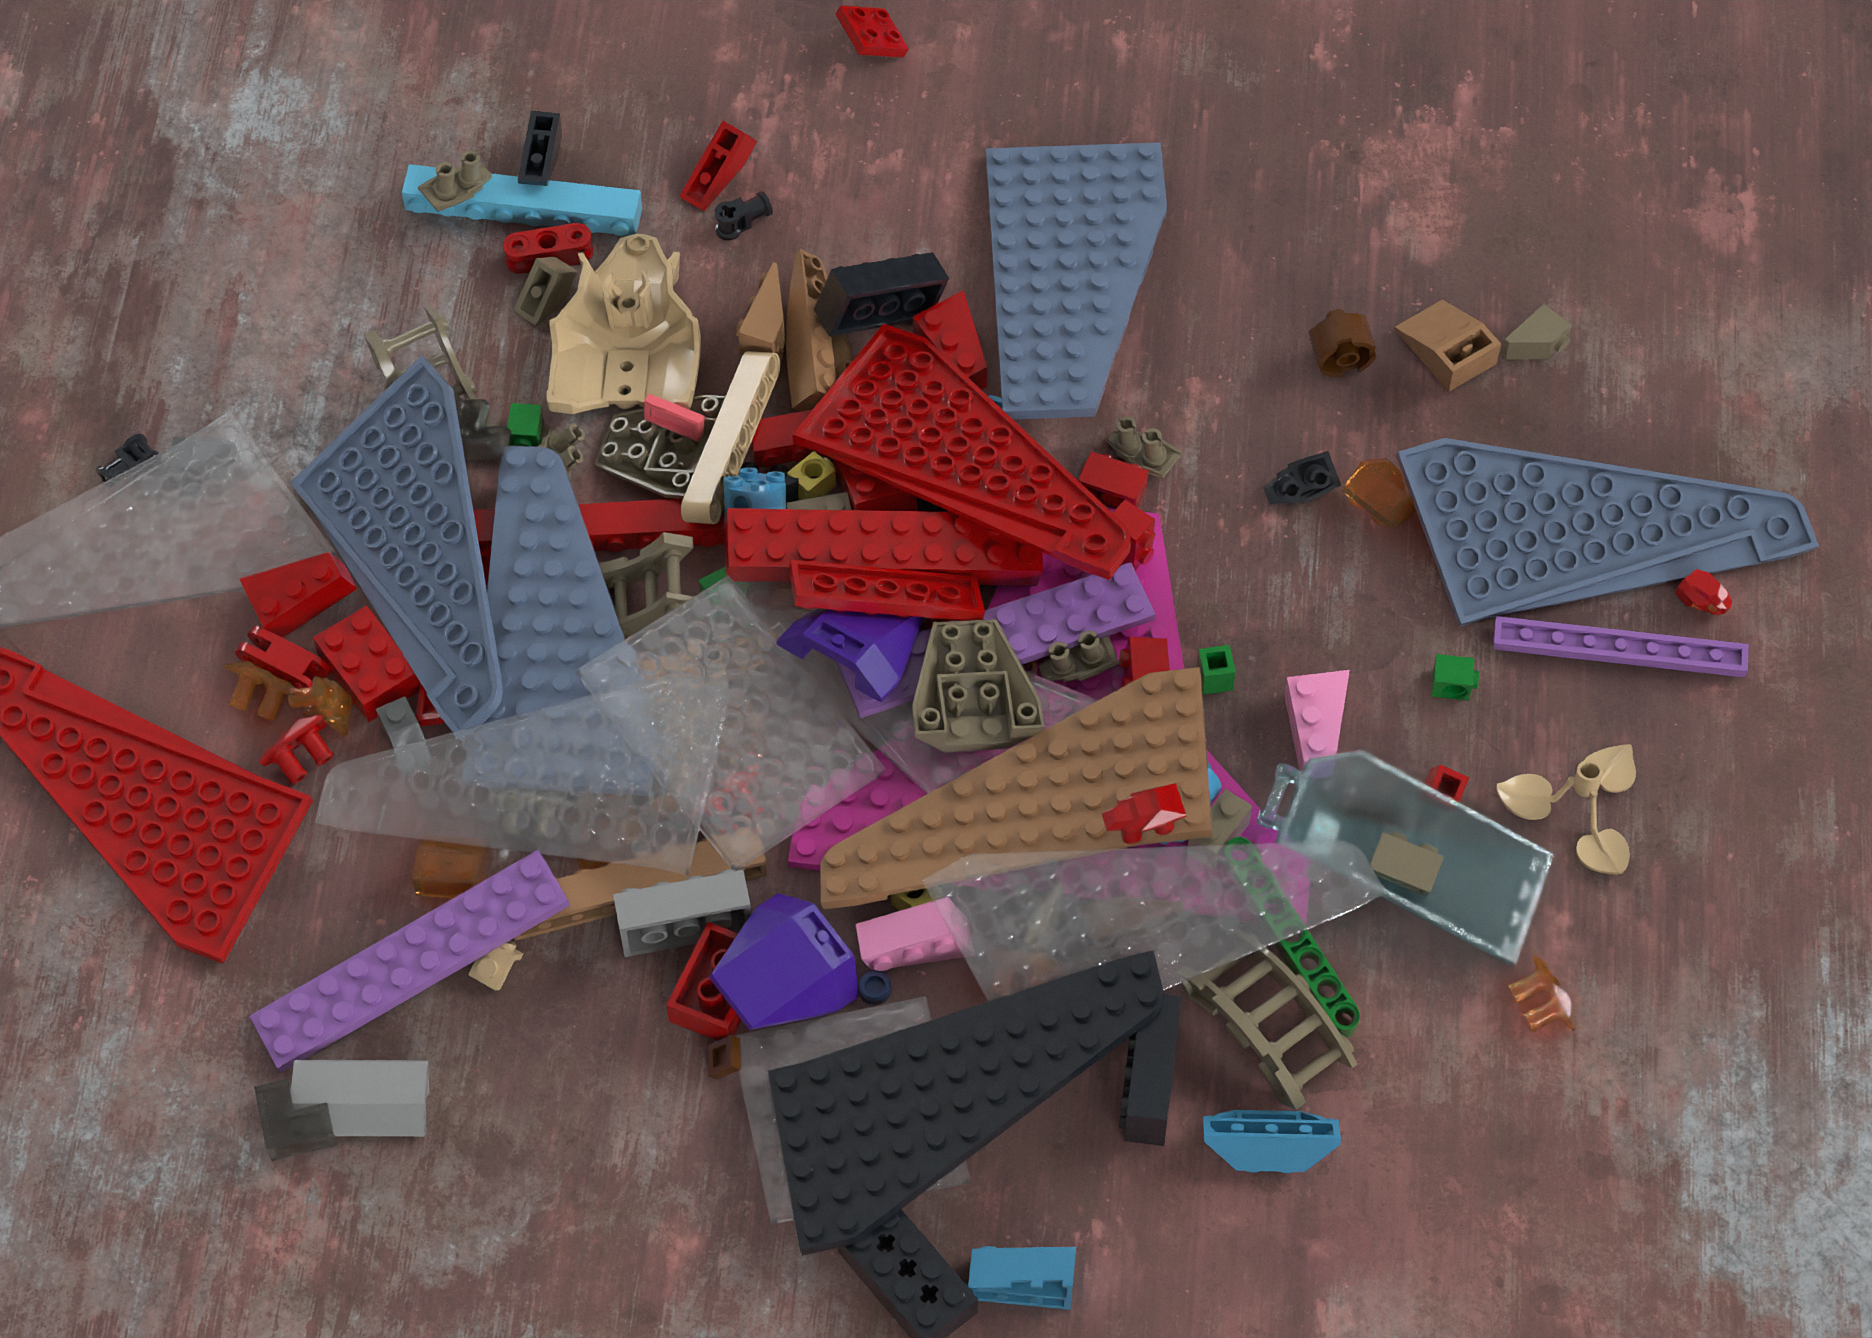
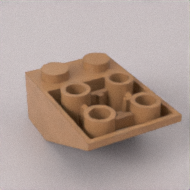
M773 262L768 273L764 272L761 276L757 295H753L750 298L747 308L748 313L745 319H740L737 325L736 336L739 337L737 352L740 353V359H742V356L747 351L777 353L781 365L786 354L784 319L777 263Z
M1444 300L1435 303L1394 327L1398 335L1448 392L1497 364L1501 343L1482 322Z

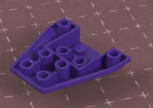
M818 608L796 620L779 637L776 645L801 659L812 649H815L855 671V689L882 703L900 683L925 617H899L897 615L880 613L871 615L865 612H838L833 609Z
M780 893L758 905L753 910L709 976L710 980L749 1030L835 1014L859 997L855 958L851 950L814 903Z

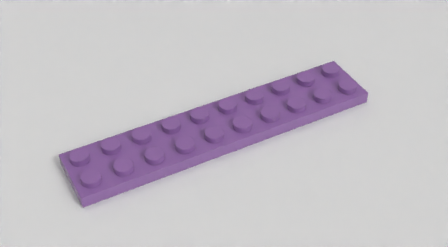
M1130 562L1119 566L1110 580L1091 575L985 610L983 620L997 619L1022 665L1049 656V647L1055 642H1064L1067 644L1068 649L1080 645L1079 636L1085 631L1096 632L1097 638L1100 639L1154 621L1155 612ZM932 628L918 633L900 683L882 703L855 689V671L837 662L838 670L859 719L914 701Z
M537 850L249 1017L277 1069L282 1073L294 1066L295 1060L308 1058L571 904L541 853Z

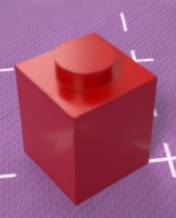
M1441 764L1429 770L1418 798L1445 811H1449L1458 807L1469 777Z

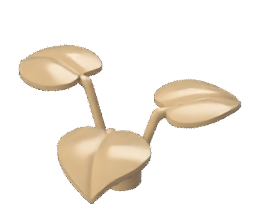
M1631 744L1613 746L1590 754L1584 761L1579 763L1575 777H1568L1566 784L1555 795H1552L1551 784L1545 778L1536 774H1521L1505 782L1497 783L1496 791L1505 807L1513 814L1528 820H1538L1547 817L1551 812L1550 802H1557L1571 786L1579 796L1584 798L1590 797V829L1592 835H1585L1579 839L1576 847L1577 857L1585 867L1596 872L1617 875L1622 874L1626 870L1630 858L1628 844L1625 838L1614 829H1605L1598 833L1596 799L1599 786L1607 792L1618 793L1628 790L1634 784L1636 768Z

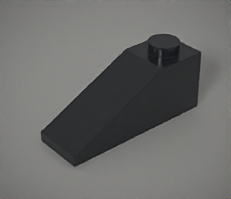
M531 111L518 175L519 184L548 186L558 159L562 139L560 113Z

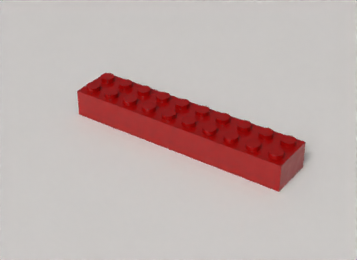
M727 508L724 523L726 581L790 582L788 572L790 560L969 575L977 577L978 585L1038 586L1043 573L1042 552L953 512Z

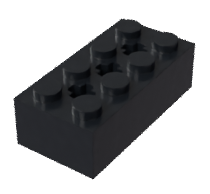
M933 252L889 258L870 263L864 262L846 267L839 266L831 269L813 310L829 336L880 328L883 323L890 326L913 322V316L938 304L950 278Z
M1164 994V1004L1159 1014L1129 1037L1119 1129H1125L1124 1141L1164 1146L1182 996Z
M902 1209L857 1243L838 1247V1253L910 1338H946L978 1313V1298ZM882 1248H891L892 1251L887 1252L886 1249H884V1250L881 1252L880 1249H882ZM912 1273L914 1274V1276L909 1278L906 1274L904 1277H902V1274ZM927 1298L935 1299V1302L931 1304L928 1300L926 1303H924L923 1300Z

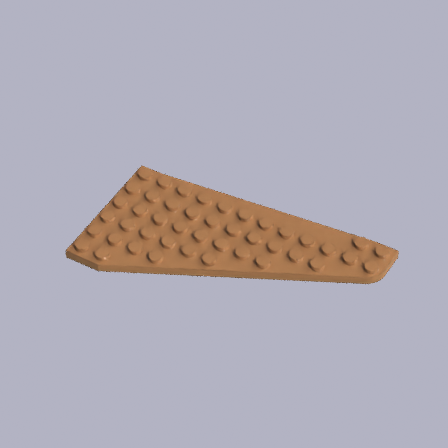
M1200 667L1148 673L835 844L826 852L821 861L822 908L831 909L857 906L886 900L888 895L1137 845L1213 837ZM1176 783L1187 817L1174 821V829L1171 833L1159 835L1152 829L1143 832L1142 838L1138 843L1130 845L1123 842L1121 831L1106 830L1102 813L1118 805V801L1130 797V794Z

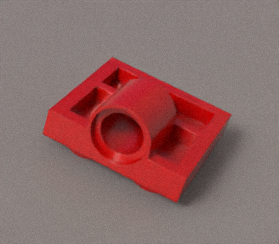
M840 5L835 15L859 55L904 57L908 52L909 48L885 8Z

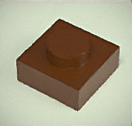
M730 1035L707 1045L709 1077L720 1079L741 1070L740 1038Z

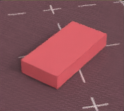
M648 394L644 401V420L698 442L704 435L703 415Z

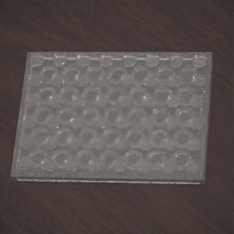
M728 575L577 670L576 675L727 865L737 871L883 774L885 767L795 656L776 645V641L779 639L777 634Z

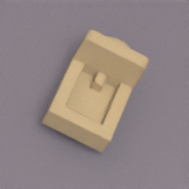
M510 940L475 960L468 975L495 991L500 990L514 961L521 960L523 953L515 949L517 945Z

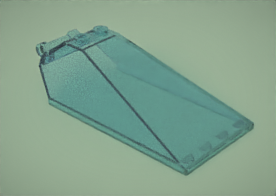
M1361 749L1355 752L1310 758L1302 771L1288 764H1278L1275 771L1276 780L1268 801L1257 817V822L1261 826L1279 831L1275 839L1276 843L1320 868L1510 966L1516 964L1553 853ZM1288 782H1291L1296 787L1285 816L1282 817L1276 813ZM1390 831L1401 833L1408 837L1407 842L1420 846V843L1431 845L1439 850L1438 854L1444 856L1428 897L1366 873L1383 832L1389 834Z

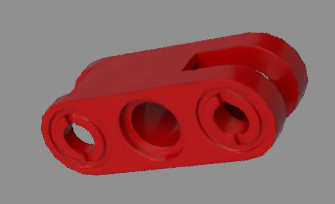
M572 223L510 234L503 241L506 266L511 272L516 274L530 273L537 258L556 257L569 266L580 265L579 250L584 249L582 253L585 254L588 261L593 256L591 231L584 224Z
M253 626L247 634L249 640L258 648L242 642L235 650L236 656L249 667L310 697L314 696L317 692V687L312 682L316 676L328 677L331 673L330 666L319 656L260 626Z

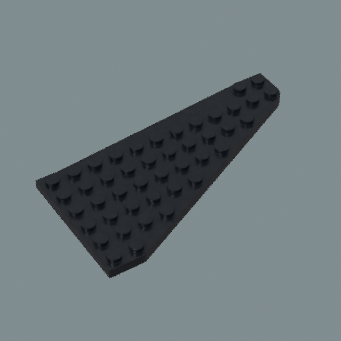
M1154 950L1103 963L802 1063L768 1070L798 1243L802 1256L855 1244L1154 1019L1164 1004V991Z

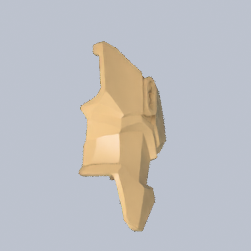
M633 234L620 238L614 249L595 272L585 254L578 253L582 266L578 291L561 310L559 315L550 320L552 359L547 390L549 410L552 412L576 414L592 409L609 407L610 404H616L617 407L622 409L631 408L636 404L644 407V401L648 394L690 409L698 376L701 335L698 319L692 316L691 310L673 290V286L679 278L680 252H673L671 257L666 259L656 237L645 234ZM624 389H628L629 394L624 395Z

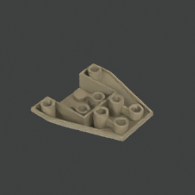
M700 395L693 397L689 410L704 416V435L699 442L644 420V408L613 415L595 459V468L666 498L683 499L726 396Z
M997 619L933 622L912 705L915 738L943 752L1009 749L1044 731L1040 698Z

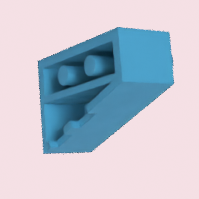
M984 1246L980 1249H972L968 1288L978 1298V1301L1071 1310L1076 1247L996 1248Z

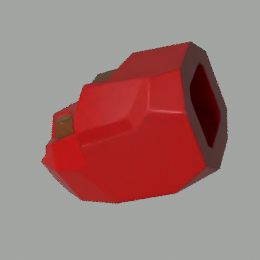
M1700 569L1694 570L1684 578L1675 593L1686 606L1694 607L1696 610L1709 612L1713 615L1725 614L1732 605V599L1722 584L1709 572Z

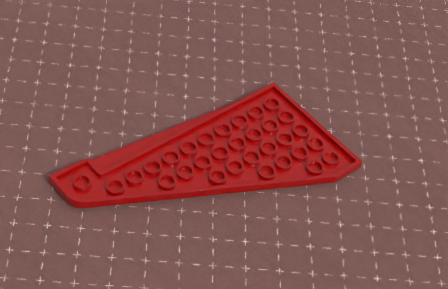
M883 323L792 434L793 444L824 454L1070 566L1107 580L1112 578L1130 552L1131 535L1127 526L927 338Z
M0 647V739L174 944L224 964L313 803L312 797L262 778L43 669L42 665L18 653Z

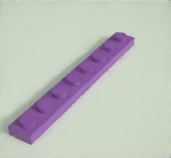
M1496 616L1494 622L1493 650L1736 677H1746L1748 672L1749 644Z

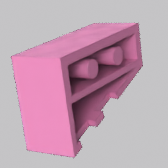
M1350 670L1287 677L1284 698L1301 779L1333 775Z
M949 897L856 924L861 960L871 970L886 971L896 967L975 956L969 922Z

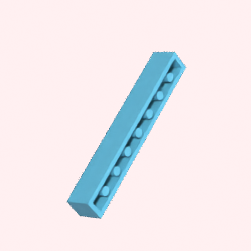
M411 164L408 166L402 189L405 210L415 213H435L443 216L469 217L474 220H496L502 223L513 222L530 226L554 227L581 223L586 225L591 233L601 232L617 236L637 234L642 212L640 190L549 180L548 186L519 184L517 176L491 174L492 178L483 185L482 190L474 194L473 198L437 212L418 190V186L437 176L436 167Z

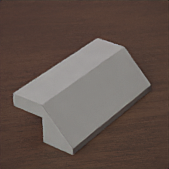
M295 1060L289 1099L290 1136L425 1137L426 1099L429 1095V1060Z

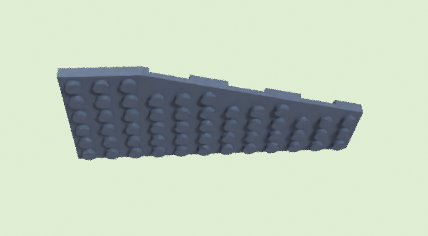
M1161 143L986 148L1002 410L1012 419L1095 417L1115 355L1118 353L1126 331L1134 301L1152 257L1153 247L1159 230L1167 214Z

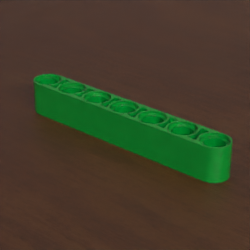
M1244 837L1230 839L1224 850L1223 863L1291 971L1295 975L1300 974L1309 984V991L1327 1013L1339 1033L1346 1038L1352 1036L1360 1020V1012L1355 1002L1253 844ZM1235 850H1241L1247 855V858L1237 861L1231 857L1230 853ZM1252 877H1258L1264 881V885L1260 888H1254L1248 884L1247 880ZM1269 904H1276L1281 908L1282 912L1278 915H1271L1267 913L1265 907ZM1287 931H1293L1300 939L1294 943L1287 942L1282 934ZM1305 958L1312 959L1316 962L1317 967L1313 970H1306L1301 966L1300 961ZM1321 986H1329L1334 990L1335 995L1325 998L1318 993L1317 989ZM1344 1013L1352 1018L1353 1023L1343 1026L1336 1021L1335 1017L1338 1014Z

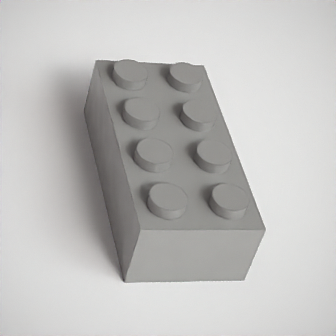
M727 869L716 875L706 877L695 875L688 877L685 881L674 883L659 882L653 885V887L643 889L627 888L620 893L613 894L624 957L697 944L707 922L739 933L751 915V905L743 870Z

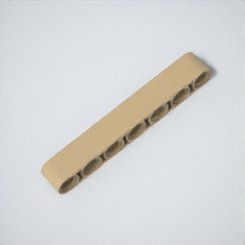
M747 351L742 356L683 498L681 516L685 522L718 523L724 510V478L738 475L778 378L780 359L777 353Z

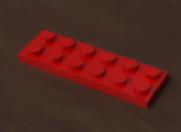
M790 560L788 572L794 605L805 609L822 608L833 609L838 612H865L871 615L880 613L897 615L899 617H927L931 620L972 621L983 620L985 609L976 576Z

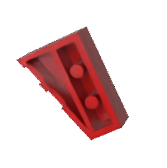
M964 290L913 316L914 334L927 338L981 390L987 387V364Z
M330 552L239 579L262 626L282 638L357 590L345 564Z

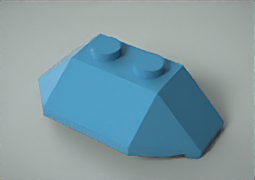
M1231 1110L1218 1113L1215 1116L1208 1115L1203 1117L1204 1142L1236 1171L1251 1173L1259 1171H1277L1281 1173L1305 1172L1341 1145L1339 1120L1333 1118L1326 1119L1320 1115L1303 1111Z

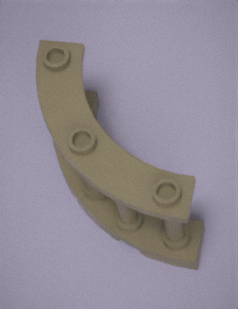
M431 305L426 306L425 310L430 322L390 340H387V338L381 339L375 330L364 334L378 370L381 369L388 384L385 385L387 389L407 370H395L390 356L394 355L393 351L434 333L442 353L427 360L435 369L448 364L457 383L451 386L454 391V397L463 395L472 414L458 420L460 432L479 424L486 436L463 447L465 460L490 448H493L499 458L502 459L503 446L507 444L506 439L500 428L495 429L476 399L474 395L477 392L475 384L469 375L465 377L445 332L449 330V326L442 313L437 315Z
M663 532L654 542L641 549L640 556L628 561L626 557L600 563L607 588H614L615 611L626 642L634 637L647 634L670 624L679 617H682L696 603V597L681 594L679 562L693 549V537ZM667 570L668 592L658 600L657 577L661 572ZM645 579L646 608L628 616L626 587L631 583Z
M1236 928L1231 933L1238 944L1237 948L1205 971L1199 970L1197 972L1185 965L1175 973L1190 1000L1203 1007L1213 1016L1219 1012L1228 1021L1226 1029L1245 1049L1249 1045L1262 1061L1257 1066L1266 1078L1278 1101L1297 1110L1306 1103L1301 1093L1302 1085L1334 1061H1338L1351 1068L1358 1065L1352 1055L1354 1048L1351 1042L1339 1033L1327 1013L1311 994L1309 984L1300 974L1295 975L1276 955L1262 945L1254 934L1250 933L1248 935ZM1244 958L1256 965L1227 987L1221 986L1218 988L1212 983V981ZM1266 974H1269L1284 988L1251 1013L1247 1011L1244 1013L1234 1003L1233 998ZM1291 999H1294L1308 1018L1276 1042H1268L1258 1030V1024ZM1317 1029L1329 1049L1297 1073H1289L1281 1060L1283 1057L1282 1053Z

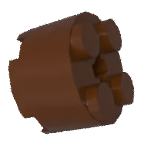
M1336 309L1327 313L1326 319L1308 331L1316 362L1321 373L1326 376L1344 377L1342 372L1355 368L1357 372H1361L1376 359V346L1366 316L1363 314L1344 313L1342 309Z

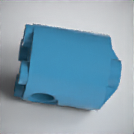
M742 468L739 470V475L724 478V522L727 508L786 509V484L783 472L775 471L763 474L758 473L756 468Z

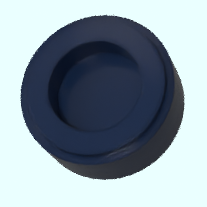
M876 970L863 974L858 983L861 999L870 1005H880L886 1002L891 995L890 978L884 972Z

